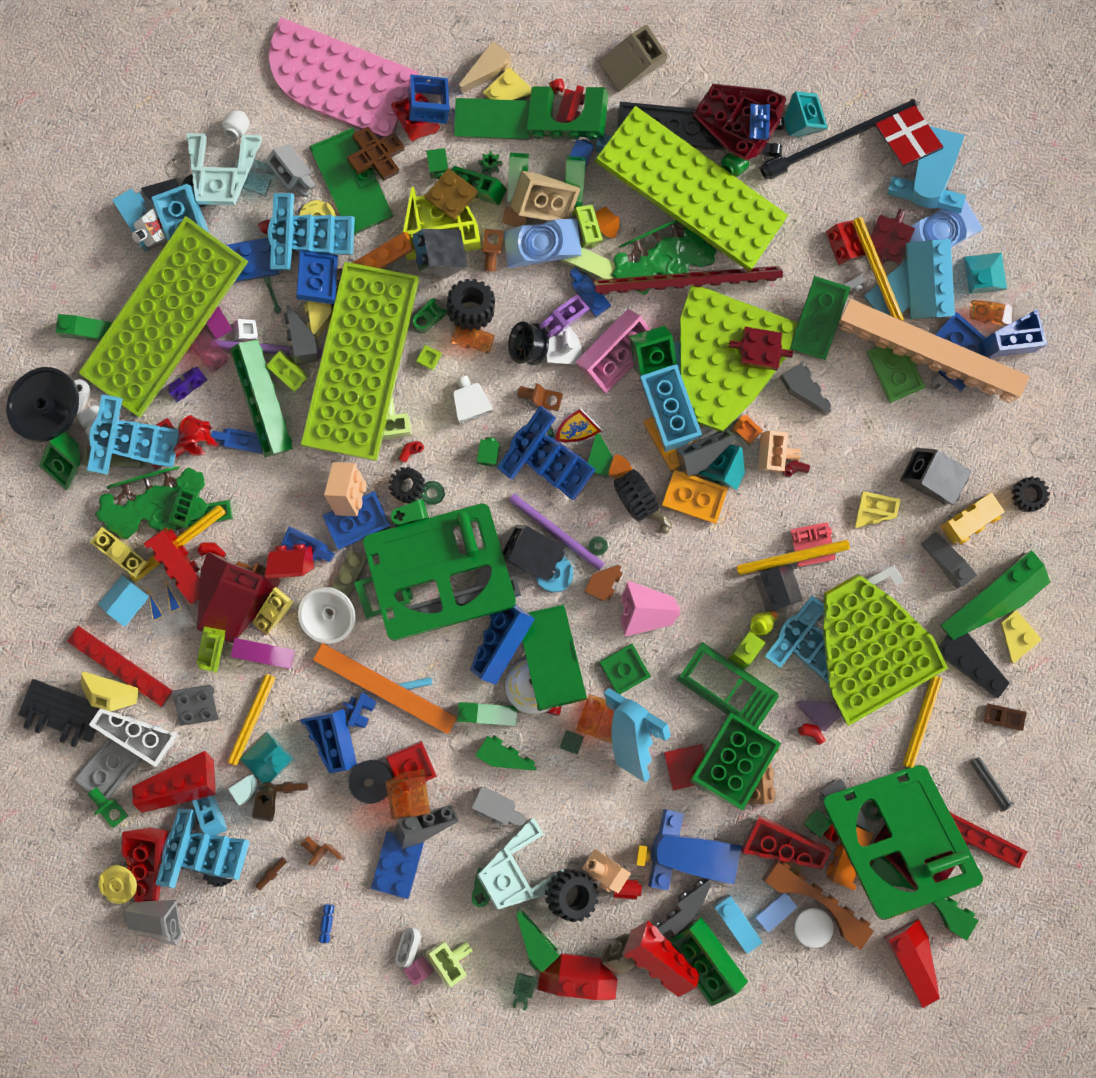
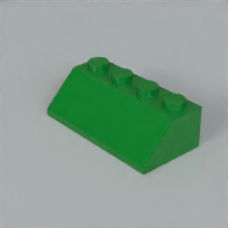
M702 917L689 923L679 933L668 939L672 946L684 956L685 960L697 970L699 974L697 987L711 1007L737 995L748 983V980Z

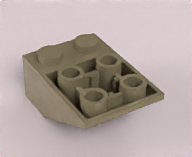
M646 24L630 34L599 60V63L618 92L665 64L667 54Z

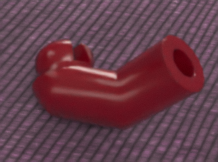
M793 460L785 465V471H782L785 477H791L798 471L808 474L810 465Z

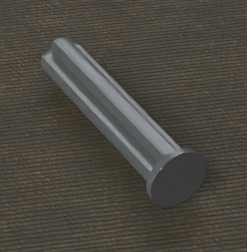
M976 757L973 759L971 765L1000 806V811L1003 812L1012 807L1014 803L1009 801L981 758Z

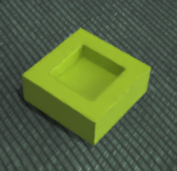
M425 345L416 362L434 371L442 353Z

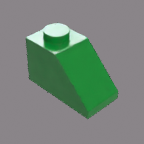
M596 433L588 463L596 469L593 475L607 479L613 457L601 435Z

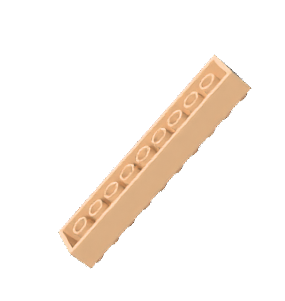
M850 299L838 323V326L841 327L840 330L845 333L851 334L853 332L863 341L868 342V340L876 342L875 345L879 348H890L894 354L901 357L906 355L916 364L924 363L929 365L928 368L935 372L941 370L946 373L947 377L954 380L959 378L967 386L982 388L981 391L988 395L996 394L1000 396V400L1010 403V401L1014 402L1021 397L1030 377L853 299Z

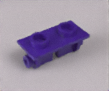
M197 366L195 368L192 367L183 374L184 381L178 378L169 384V388H167L168 393L177 403L208 380Z

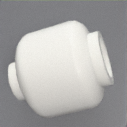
M240 110L230 111L222 123V129L224 134L231 139L242 138L250 122L244 112Z

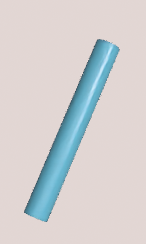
M431 677L400 683L399 685L409 690L433 684Z

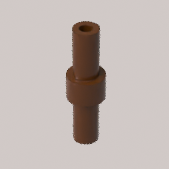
M290 781L283 784H274L277 792H284V794L308 790V783H293Z
M282 856L272 867H269L264 872L265 875L258 881L255 887L261 891L270 880H274L278 875L277 872L287 863V860Z

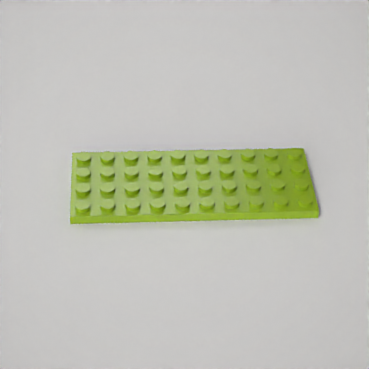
M637 106L633 108L595 160L601 167L749 272L753 269L788 217V214L735 176H732L728 171Z
M185 216L79 374L109 396L122 398L121 405L141 418L249 261Z
M344 262L301 442L303 447L372 461L378 460L418 288L419 276Z

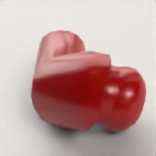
M420 441L406 443L398 460L406 463L410 455L421 453L424 450V445Z
M202 542L197 548V552L201 556L206 555L208 552L221 557L227 555L215 542Z
M808 723L799 726L798 733L801 736H812L817 745L826 741L818 726Z

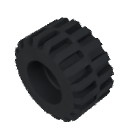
M465 279V282L460 280L457 285L454 284L452 286V290H449L447 296V315L449 320L454 322V326H461V330L466 328L469 331H473V329L478 331L481 330V326L485 328L492 321L495 297L489 285L485 286V282H477V279H473V281ZM465 302H475L480 306L467 308L462 304Z
M635 469L614 481V488L620 500L636 521L640 522L659 510L658 502L642 475Z
M564 869V872L558 871L557 876L553 875L551 877V883H547L549 888L545 890V895L548 898L545 901L549 904L548 908L550 911H553L554 915L567 921L581 922L584 921V917L589 918L591 916L590 912L596 910L594 906L595 904L598 905L599 900H596L599 896V892L596 891L598 886L593 883L594 879L589 877V875L574 869ZM576 885L578 889L577 898L571 905H567V893L571 887Z

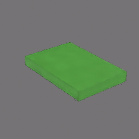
M875 347L866 352L889 403L925 388L914 362L910 360V357L906 355L903 357L893 353L892 349L887 347L886 349Z

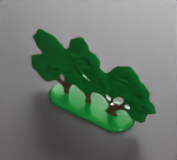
M675 219L618 246V248L633 244L634 249L630 255L617 253L614 256L615 270L612 276L614 278L651 276L656 275V273H662V275L689 273L690 264L700 268L712 265L715 262L717 250L710 244L705 243L704 239L686 226L683 229L676 227L675 223L678 221ZM671 226L672 237L660 238L657 231ZM679 232H682L684 237H680ZM652 234L656 240V246L651 250L643 249L640 240ZM637 251H639L641 256L640 261L638 263H635L634 258L635 255H638ZM647 288V290L643 292H636L642 295H646L651 288Z
M175 466L106 486L107 489L122 487L123 490L117 497H114L112 494L101 495L99 499L100 509L95 513V516H97L99 521L104 522L106 529L116 533L125 540L137 531L142 519L147 520L148 526L155 530L160 529L161 531L167 527L168 530L172 529L174 531L177 525L168 521L179 488L184 486L200 492L205 486L203 473H197L194 469L188 467L184 469L180 477L175 479L169 475V473L180 469V466ZM160 475L165 476L163 486L150 485V478ZM144 480L146 486L145 493L135 495L130 492V484ZM171 482H174L176 484L175 488L172 487ZM125 495H127L128 501L126 505L121 506V499H124ZM132 495L135 500H131L130 496ZM183 495L184 498L192 500V496ZM200 497L191 520L201 519L206 514L205 511L208 508V504ZM118 499V503L114 504V500ZM181 501V503H180L181 505H184V506H187V507L190 506L189 503L184 502V501ZM178 508V512L187 515L188 511Z

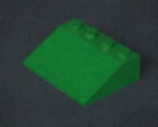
M730 713L726 716L689 782L710 795L743 811L781 743L735 714Z

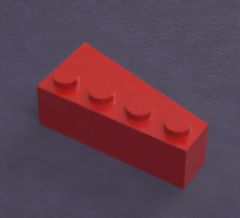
M757 814L741 848L743 854L757 855L763 858H772L823 869L831 853L829 847Z

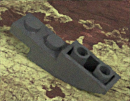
M700 879L693 885L694 889L689 892H682L676 901L680 909H673L666 915L667 918L664 921L660 922L659 920L653 926L657 927L662 935L670 929L675 935L679 933L701 908L711 883L707 879L704 881Z

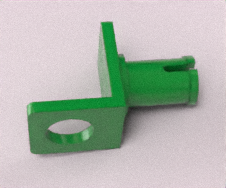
M98 787L87 794L98 807L94 814H101L112 828L128 817V814L116 799L107 800ZM112 809H117L120 812L118 820L110 818L109 813Z

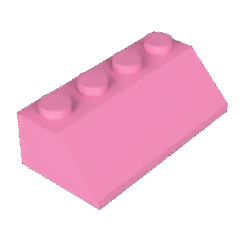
M627 309L576 361V364L604 393H607L634 366L629 336L648 331L650 328L640 315Z

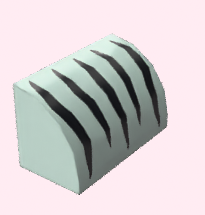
M249 775L229 788L238 805L246 804L255 796L258 786L256 776Z

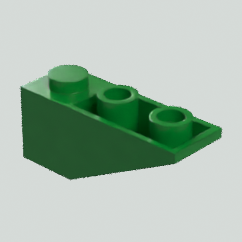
M495 735L492 738L488 736L475 755L492 767L533 771L537 769L534 766L536 762L527 756L524 759L518 756V750L512 746L506 748L502 745L503 740Z

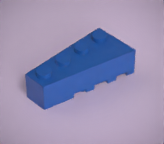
M518 605L508 610L490 614L491 622L488 630H484L483 644L478 647L470 668L471 672L484 681L497 684L535 620L534 617Z

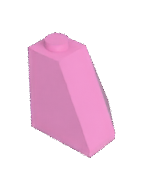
M627 581L622 594L624 615H621V625L625 636L674 625L676 618L680 614V607L677 605L675 597Z

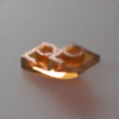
M972 300L970 319L982 323L991 321L1006 326L1010 324L1011 306L990 301Z
M455 326L451 342L467 349L472 347L488 354L491 351L495 335L483 330L477 331L473 329V331H469L466 328L461 330V326Z

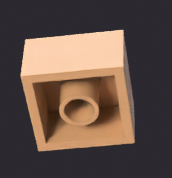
M333 462L324 496L335 515L358 516V511L362 507V495L366 491V482L363 480L355 463Z

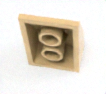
M522 171L510 206L520 216L549 221L570 219L580 188L541 174Z

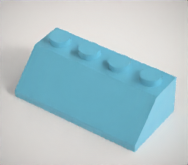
M185 184L151 197L168 241L185 216L209 232L191 185Z
M951 239L906 243L910 319L955 316Z
M677 364L640 376V383L664 452L683 447L702 436Z

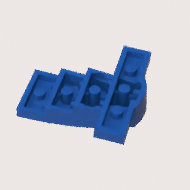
M539 406L527 425H524L516 432L511 441L510 449L497 468L509 479H514L526 462L553 487L561 490L571 500H575L596 469L572 450L546 434L556 417L543 406Z
M664 809L659 833L652 844L651 857L653 863L648 886L669 890L673 869L719 882L734 884L742 846L717 840L682 836L680 831L684 813Z

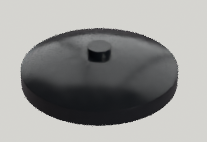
M53 367L33 369L19 378L9 393L6 405L9 424L17 434L27 440L34 442L50 441L63 434L73 423L79 408V392L72 378L63 371Z

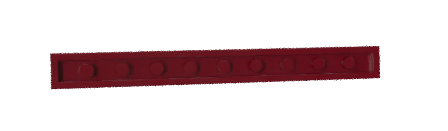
M779 266L754 267L750 272L745 268L592 281L595 292L604 295L609 294V291L626 293L628 290L636 289V291L643 292L647 288L664 290L666 287L681 289L685 285L702 287L703 284L718 286L724 282L739 284L740 281L756 283L762 279L776 281L777 278H783V270Z

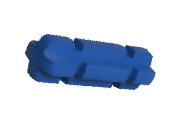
M325 904L323 906L324 915H322L320 926L321 933L318 940L320 943H329V933L331 932L334 905Z

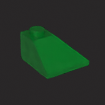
M66 432L49 441L39 464L65 490L70 488L80 467L79 444Z

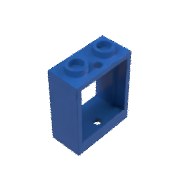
M410 74L408 85L410 121L447 124L450 111L448 78ZM415 92L441 95V104L415 101Z

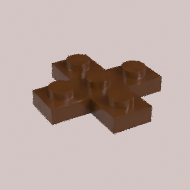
M368 126L352 135V139L360 150L348 156L347 162L357 175L373 167L380 178L385 181L399 173L400 169L391 157L403 152L405 146L395 133L378 140Z

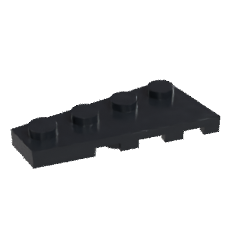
M969 633L954 640L947 634L938 646L945 661L995 698H999L1009 685V681Z

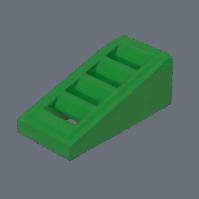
M180 486L168 522L187 529L200 492ZM183 495L192 496V500L184 498ZM181 501H184V502L189 503L190 506L187 507V506L181 505L180 503H181ZM178 508L188 511L187 515L178 512ZM178 515L186 518L185 522L175 519V516Z

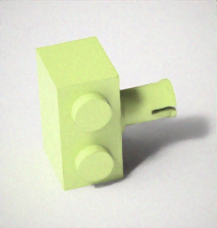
M393 398L382 440L412 436L410 417L408 413L395 415Z
M466 941L454 951L449 949L446 942H439L425 952V955L445 986L452 987L467 976L459 961L473 951L469 948V944Z

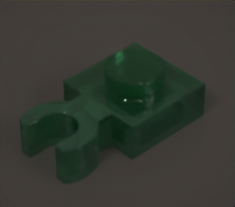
M517 973L513 994L518 996L513 1001V1008H516L518 1002H522L524 1004L523 1010L527 1009V998L532 999L537 977Z

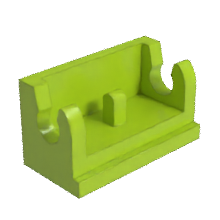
M593 205L576 207L572 212V216H577L584 240L581 246L582 248H586V246L595 248L603 239Z
M283 350L279 351L266 365L294 392L310 376L303 368L296 365V362Z
M204 627L196 662L199 669L217 673L225 630Z

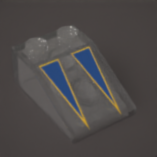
M170 577L142 589L149 596L143 606L151 628L160 643H165L197 627V622L184 595L175 584L177 581L175 579L172 580Z

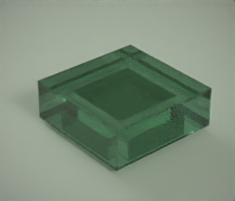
M566 730L559 748L578 755L584 736Z

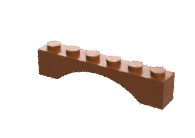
M774 860L762 877V880L780 893L803 894L819 901L833 916L840 936L859 950H862L874 930L869 928L871 923L862 917L858 920L853 916L855 912L847 906L842 908L837 905L839 901L830 894L828 897L821 893L823 889L815 883L812 886L805 882L807 878L799 872L794 874L790 871V865L783 861L779 863Z

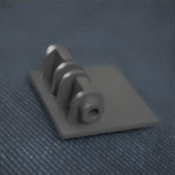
M205 685L172 690L180 726L218 720L213 697V686Z

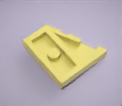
M509 67L483 92V95L487 99L519 100L523 97H531L532 88Z
M862 491L854 527L860 528L869 524L897 518L901 499Z
M1014 610L1000 622L1002 632L1005 635L1004 640L1006 646H1008L1011 663H1015L1042 640L1017 610Z

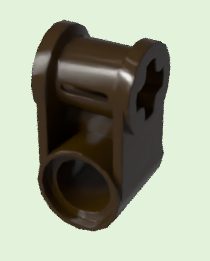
M265 782L260 785L259 791L255 796L252 813L253 819L273 821L277 792L273 783Z

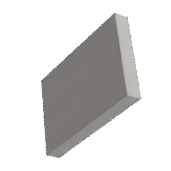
M108 738L74 778V781L88 793L98 787L104 797L109 800L142 758Z

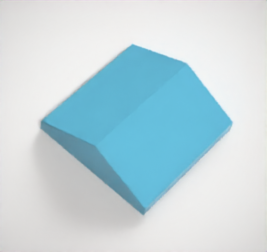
M122 574L98 605L113 619L126 627L149 596Z

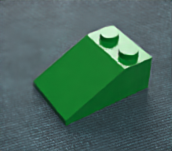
M519 907L516 915L528 954L529 964L535 971L539 969L543 972L560 956L559 950Z

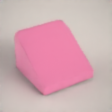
M421 956L410 967L403 969V971L415 986L426 979L433 972V969L424 956Z

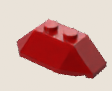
M561 953L543 972L540 971L538 990L557 996L590 1000H615L618 979L603 964L601 958Z

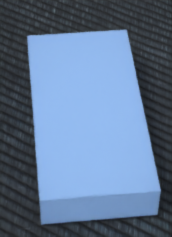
M782 893L755 918L769 933L798 907L786 893Z

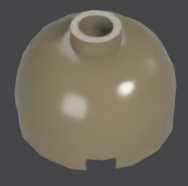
M622 934L615 938L618 942L613 947L609 944L602 954L601 961L613 973L624 974L629 971L632 972L637 968L635 960L631 957L627 959L623 956L629 934Z

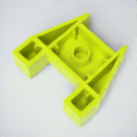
M411 187L403 232H408L412 243L413 234L421 229L461 230L465 252L481 249L478 224L468 206L453 221L428 202L424 197L425 195L416 196L415 188ZM415 250L406 255L407 261L416 259Z

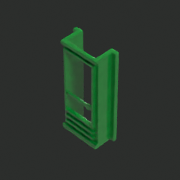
M701 642L686 668L676 679L725 714L733 713L757 729L779 698V693L703 642ZM704 654H707L741 677L737 680V684L725 701L689 677ZM744 679L756 687V689L740 712L730 705L728 701Z

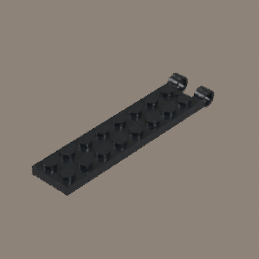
M620 101L617 130L633 108L637 106L694 148L727 151L693 116L696 109ZM781 117L776 130L784 129V117ZM766 143L760 154L770 157L782 156L783 146L778 143Z

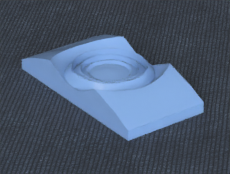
M965 200L961 214L941 209L913 224L911 227H914L915 231L909 243L951 239L952 248L979 233L983 228Z
M557 219L539 225H522L504 232L508 269L582 256L577 219Z

